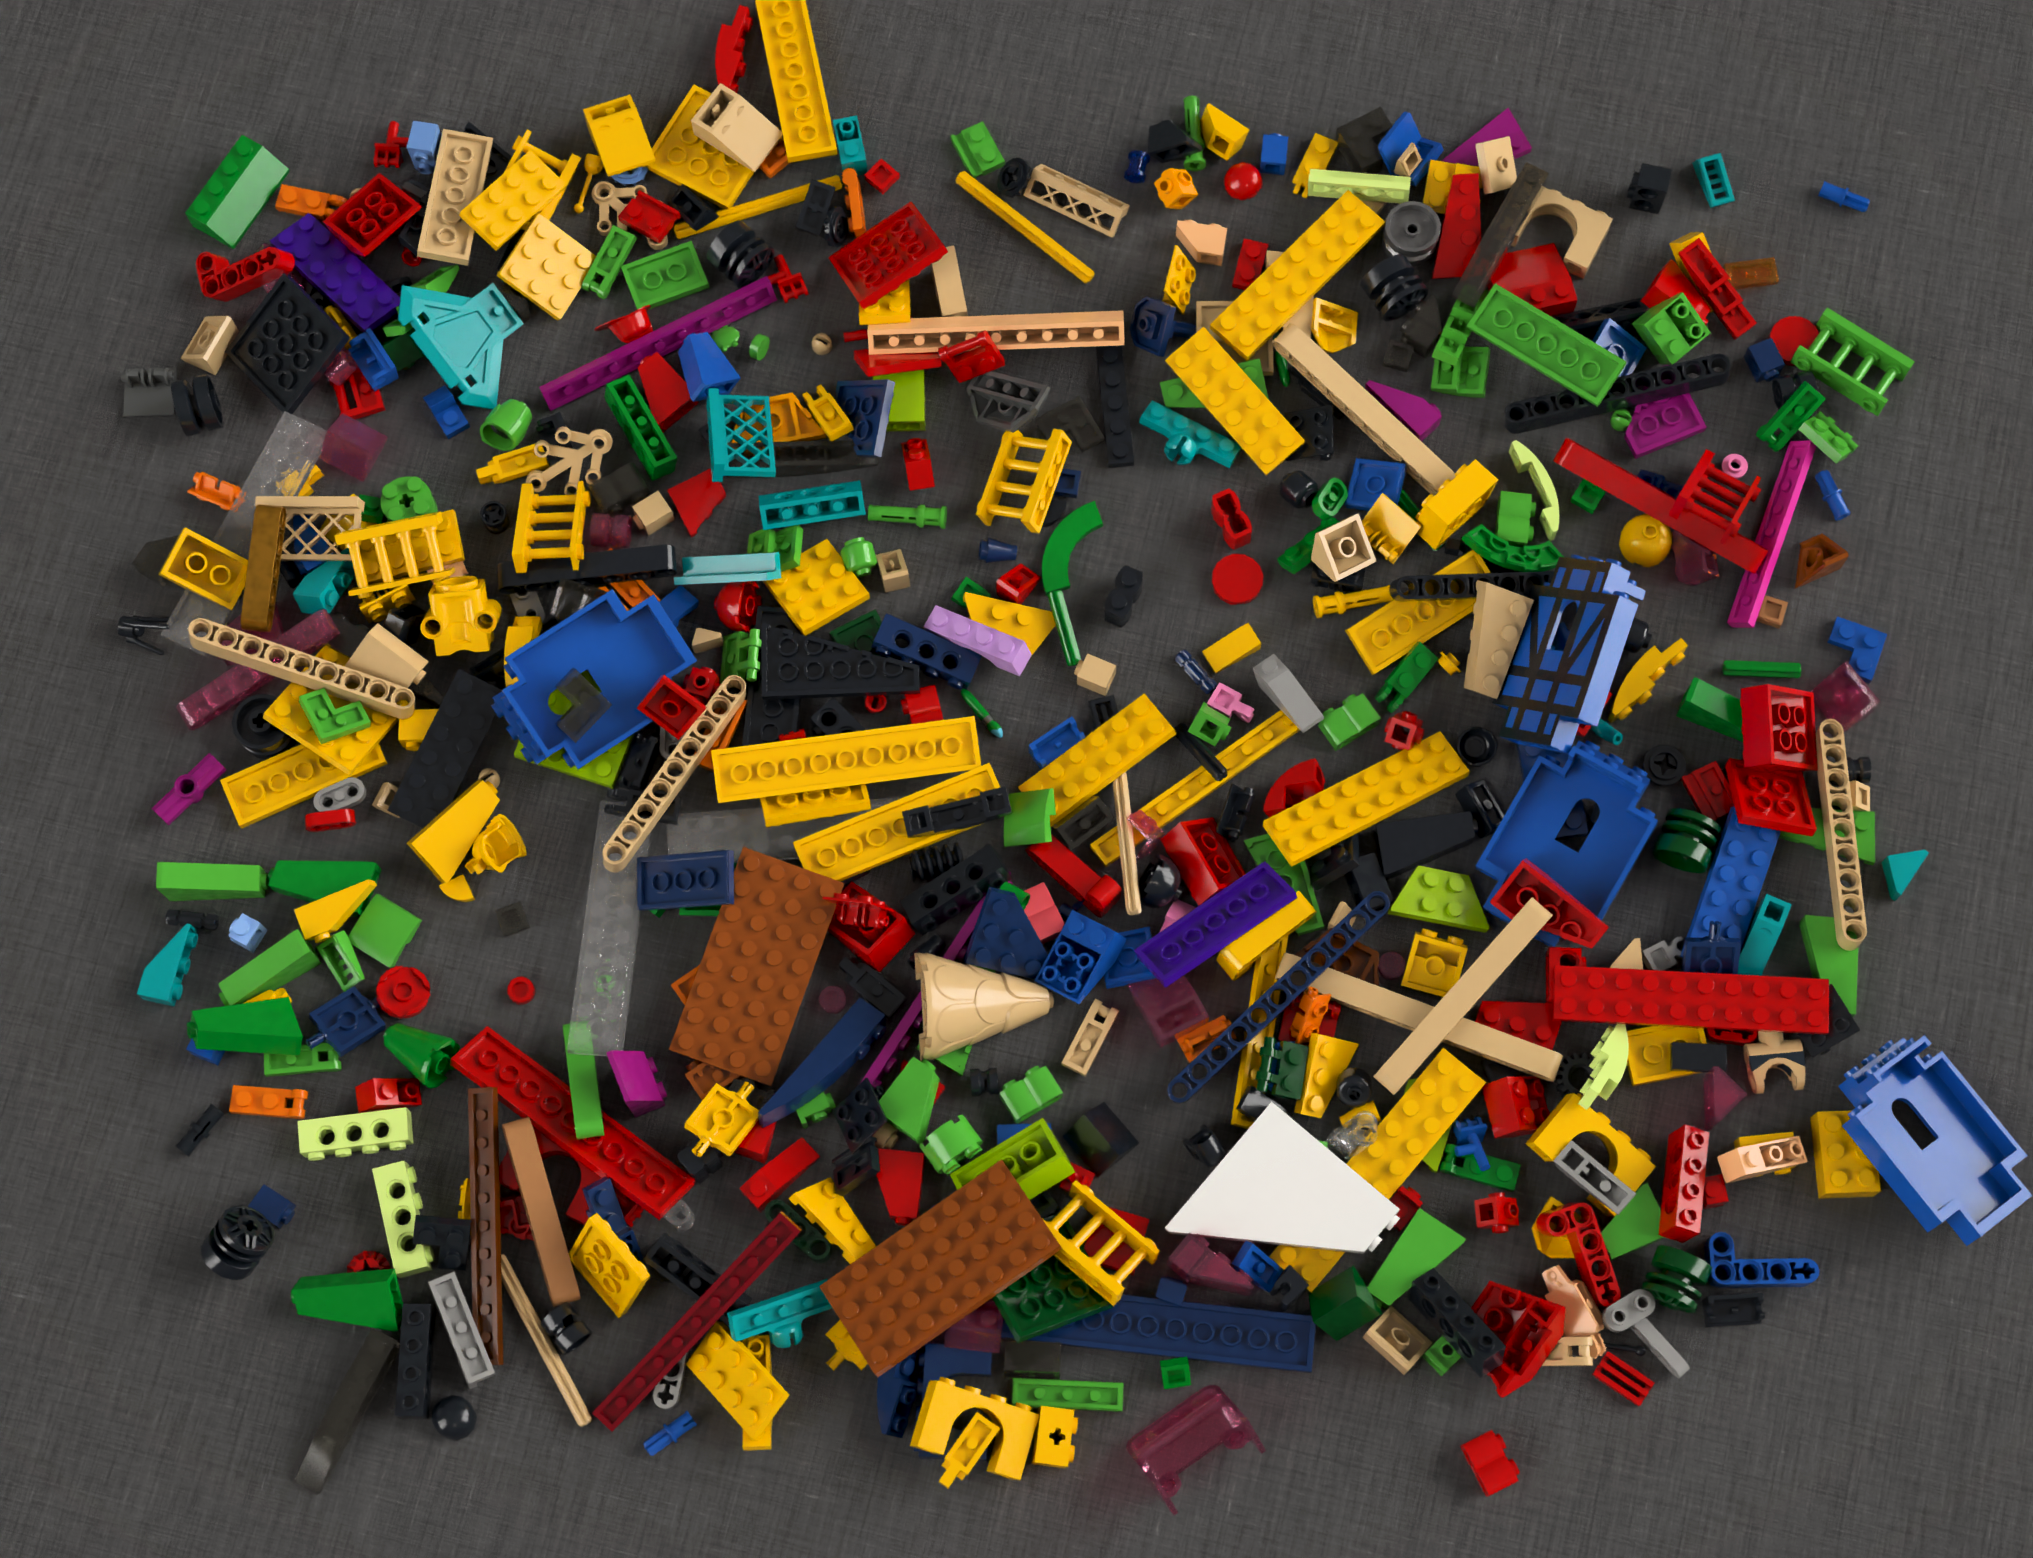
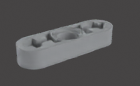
M1646 1317L1630 1327L1675 1377H1682L1690 1369L1687 1362Z
M689 1351L678 1362L680 1366L679 1373L674 1377L665 1375L663 1378L668 1382H677L676 1387L670 1385L669 1392L674 1396L673 1400H668L667 1404H663V1400L659 1398L660 1393H665L666 1384H661L660 1381L654 1388L653 1400L663 1410L673 1409L679 1402Z

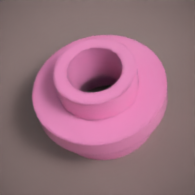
M1730 454L1722 462V472L1739 479L1746 474L1748 463L1743 456ZM1731 463H1737L1739 465V468H1733L1731 466Z

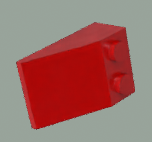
M851 882L841 892V894L849 895V898L857 899V896L861 895L880 901L854 882ZM838 904L827 930L857 957L878 972L915 935L905 917L897 911H894V913L887 912L886 916L889 917V924L882 929L842 925L841 922L837 921V913L842 908Z

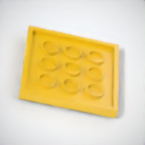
M693 85L652 147L656 162L647 164L645 167L679 186L684 184L698 196L723 209H728L733 206L754 172L694 135L691 120L712 93Z
M328 643L315 656L345 666L350 657ZM305 667L301 672H304L309 668ZM329 674L321 677V679L327 681L334 678ZM291 682L264 712L263 719L349 776L352 775L399 720V718L363 707L371 721L369 728L321 744L299 703V696L316 690ZM350 683L346 687L349 689H356L357 687H359V685L356 683ZM377 691L372 693L371 695L375 698L382 697L384 694L382 692ZM328 695L335 709L352 703ZM400 700L396 704L399 706H407L409 702H407L406 700Z

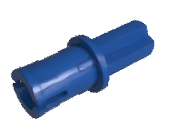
M1824 181L1818 195L1838 203L1839 207L1843 204L1861 212H1865L1870 203L1869 199L1849 192V188L1837 187Z
M1824 470L1817 473L1815 479L1824 495L1822 499L1824 502L1827 501L1835 521L1849 516L1851 513L1841 496L1842 490L1837 488L1830 472Z
M686 1411L670 1424H663L664 1428L644 1441L643 1445L647 1452L653 1456L673 1441L676 1443L677 1438L694 1426H697L689 1412Z

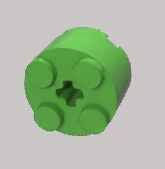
M400 477L386 484L382 489L380 504L388 522L438 512L436 501L429 487L419 477Z
M964 1115L957 1116L960 1121L955 1124L952 1119L944 1123L927 1137L929 1143L926 1146L923 1143L919 1146L938 1174L946 1173L947 1176H950L952 1172L961 1168L959 1163L967 1157L969 1160H972L983 1151L980 1147L983 1141Z

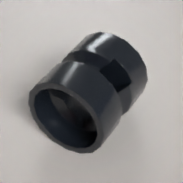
M1811 371L1795 373L1793 378L1790 375L1773 378L1772 393L1776 407L1780 409L1804 381L1818 391L1813 373Z
M570 1302L558 1306L540 1323L549 1336H555L554 1343L563 1355L574 1351L592 1335V1331L583 1320H577L578 1313Z

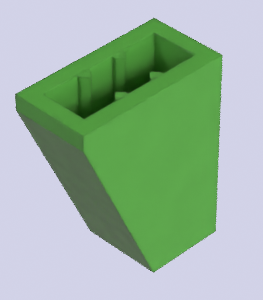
M913 1056L879 1100V1103L888 1120L887 1122L920 1145L925 1141L940 1079L934 1072L936 1067L924 1058L922 1061H919Z
M1648 1183L1643 1184L1635 1192L1636 1195L1622 1212L1614 1216L1601 1231L1610 1261L1666 1238L1658 1235L1661 1210Z

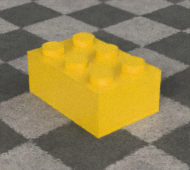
M1476 459L1468 466L1466 464L1462 465L1455 473L1456 477L1452 481L1449 479L1444 481L1435 496L1430 494L1422 502L1421 506L1423 508L1415 516L1416 522L1422 526L1417 534L1434 550L1485 506L1498 482V479Z
M1852 1110L1816 1112L1810 1117L1818 1199L1873 1197L1881 1192L1878 1170L1842 1127L1844 1123L1850 1120L1847 1114Z

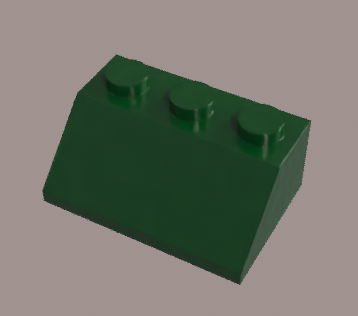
M425 318L422 320L423 324L427 323ZM382 327L375 331L374 335L396 366L398 372L411 368L416 360L423 356L426 357L410 336L416 331L414 328L404 335L387 337Z

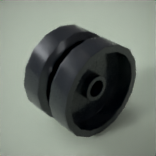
M208 374L195 376L192 381V387L185 379L171 382L173 403L180 425L186 436L200 434L202 422L209 431L223 428L224 423L219 398Z
M258 694L248 697L239 704L234 711L232 719L233 732L237 739L250 754L261 759H269L291 749L296 741L263 719L264 712L277 699L273 695Z

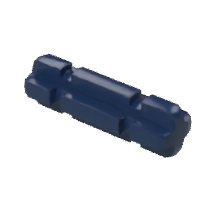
M1187 650L1180 651L1176 655L1175 661L1181 667L1184 666V671L1197 685H1201L1200 688L1206 694L1212 693L1216 689L1217 683L1212 677L1208 678V673L1195 659L1192 660V656Z

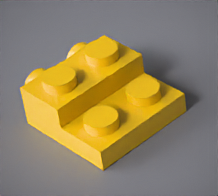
M1430 160L1422 203L1430 206L1436 213L1445 215L1452 175L1479 173V188L1482 189L1479 167Z
M1422 928L1421 933L1415 931L1401 986L1444 997L1460 978L1468 946L1463 945L1464 940L1461 938L1448 936L1447 940L1438 938L1437 932Z

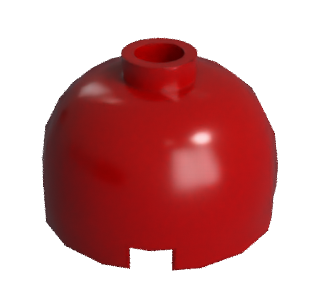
M755 581L728 582L722 587L718 596H716L714 609L717 611L720 621L729 629L750 632L751 625H756L757 607L761 606L762 601L761 596H756L755 588L759 589V586Z

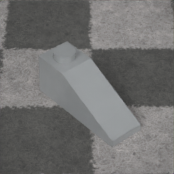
M1272 654L1253 667L1259 688L1302 733L1324 719L1323 714L1291 671L1275 654Z
M1572 1140L1554 1159L1555 1166L1617 1215L1622 1212L1636 1195L1633 1190Z

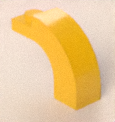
M541 616L515 617L513 626H508L504 659L540 635L543 624ZM504 668L505 684L508 687L516 683L518 679L516 677L511 679Z

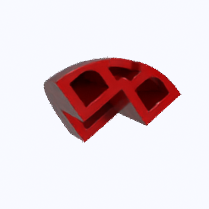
M1316 758L1293 766L1274 783L1266 797L1263 812L1269 818L1324 790V783L1326 781Z

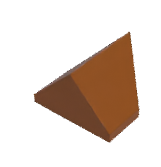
M1823 533L1799 543L1800 553L1795 589L1841 569L1849 557L1848 552Z

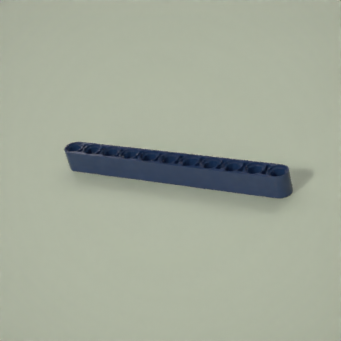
M1375 891L1361 901L1169 1083L1167 1089L1169 1098L1174 1103L1181 1104L1194 1096L1387 913L1390 906L1388 896L1383 892ZM1380 898L1384 902V909L1378 912L1372 910L1369 904L1370 900ZM1355 916L1361 917L1365 921V927L1361 930L1353 929L1350 925V919ZM1341 935L1345 939V946L1340 949L1334 948L1330 944L1331 937ZM1316 953L1322 954L1326 960L1325 965L1322 967L1313 966L1310 961L1311 956ZM1293 973H1303L1306 977L1305 984L1302 986L1294 985L1290 978ZM1277 990L1284 992L1286 995L1285 1003L1280 1005L1273 1003L1271 1000V994ZM1255 1009L1265 1011L1267 1019L1263 1023H1255L1252 1020L1251 1013ZM1240 1027L1246 1031L1247 1038L1244 1041L1236 1042L1233 1040L1231 1032L1235 1028ZM1216 1046H1222L1227 1051V1057L1222 1061L1215 1060L1211 1055L1213 1048ZM1203 1065L1207 1069V1076L1200 1080L1195 1079L1191 1073L1193 1067ZM1178 1083L1184 1084L1188 1089L1186 1096L1183 1098L1174 1097L1172 1094L1174 1085Z

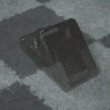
M489 277L486 280L488 286L491 283L495 284L523 323L532 317L528 308L530 304L521 293L499 277Z

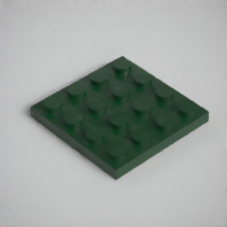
M1057 1214L1047 1217L1044 1220L1046 1222H1051ZM1068 1220L1058 1229L1059 1233L1066 1239H1072L1076 1235ZM1083 1245L1079 1247L1080 1251L1089 1257ZM1054 1255L992 1298L1017 1343L1113 1308L1107 1300Z

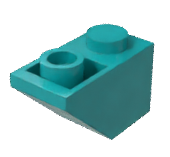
M857 115L833 120L842 172L845 168L849 167L856 170L857 176L866 174L868 172L867 161Z

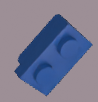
M1405 111L1395 121L1385 137L1382 138L1378 145V150L1390 175L1400 176L1394 173L1397 160L1411 142L1415 143L1422 161L1409 177H1411L1410 185L1416 187L1428 172L1430 160H1437L1444 149L1441 143L1422 138L1411 113Z

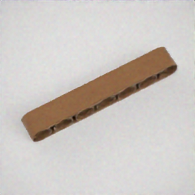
M528 1116L502 1124L504 1138L552 1305L557 1307L566 1302L580 1300L579 1288L531 1120Z

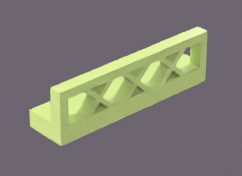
M1310 169L1308 196L1340 198L1349 190L1363 201L1400 204L1409 201L1411 177Z

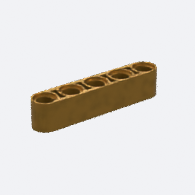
M260 504L256 506L241 613L242 630L270 632L272 629L286 525L285 507Z

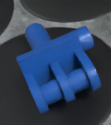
M1475 1117L1472 1121L1464 1119L1461 1123L1458 1120L1454 1121L1452 1127L1457 1138V1146L1454 1147L1455 1155L1460 1157L1474 1154L1480 1171L1488 1170L1490 1164L1481 1145L1486 1133L1487 1124H1483L1481 1117Z

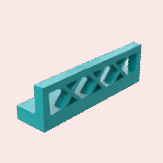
M779 552L682 557L683 576L674 577V585L781 578Z

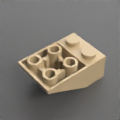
M721 83L691 120L695 136L753 172H756L783 137L782 131L741 95Z

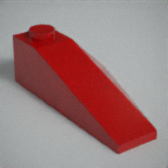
M1527 858L1521 861L1490 901L1498 910L1510 919H1513L1531 898H1534L1553 915L1542 927V931L1558 935L1561 938L1591 949L1609 928L1595 914Z

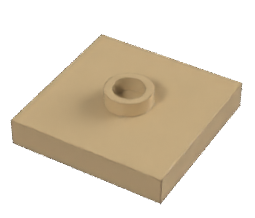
M1510 136L1477 143L1475 146L1484 194L1516 187L1518 180Z

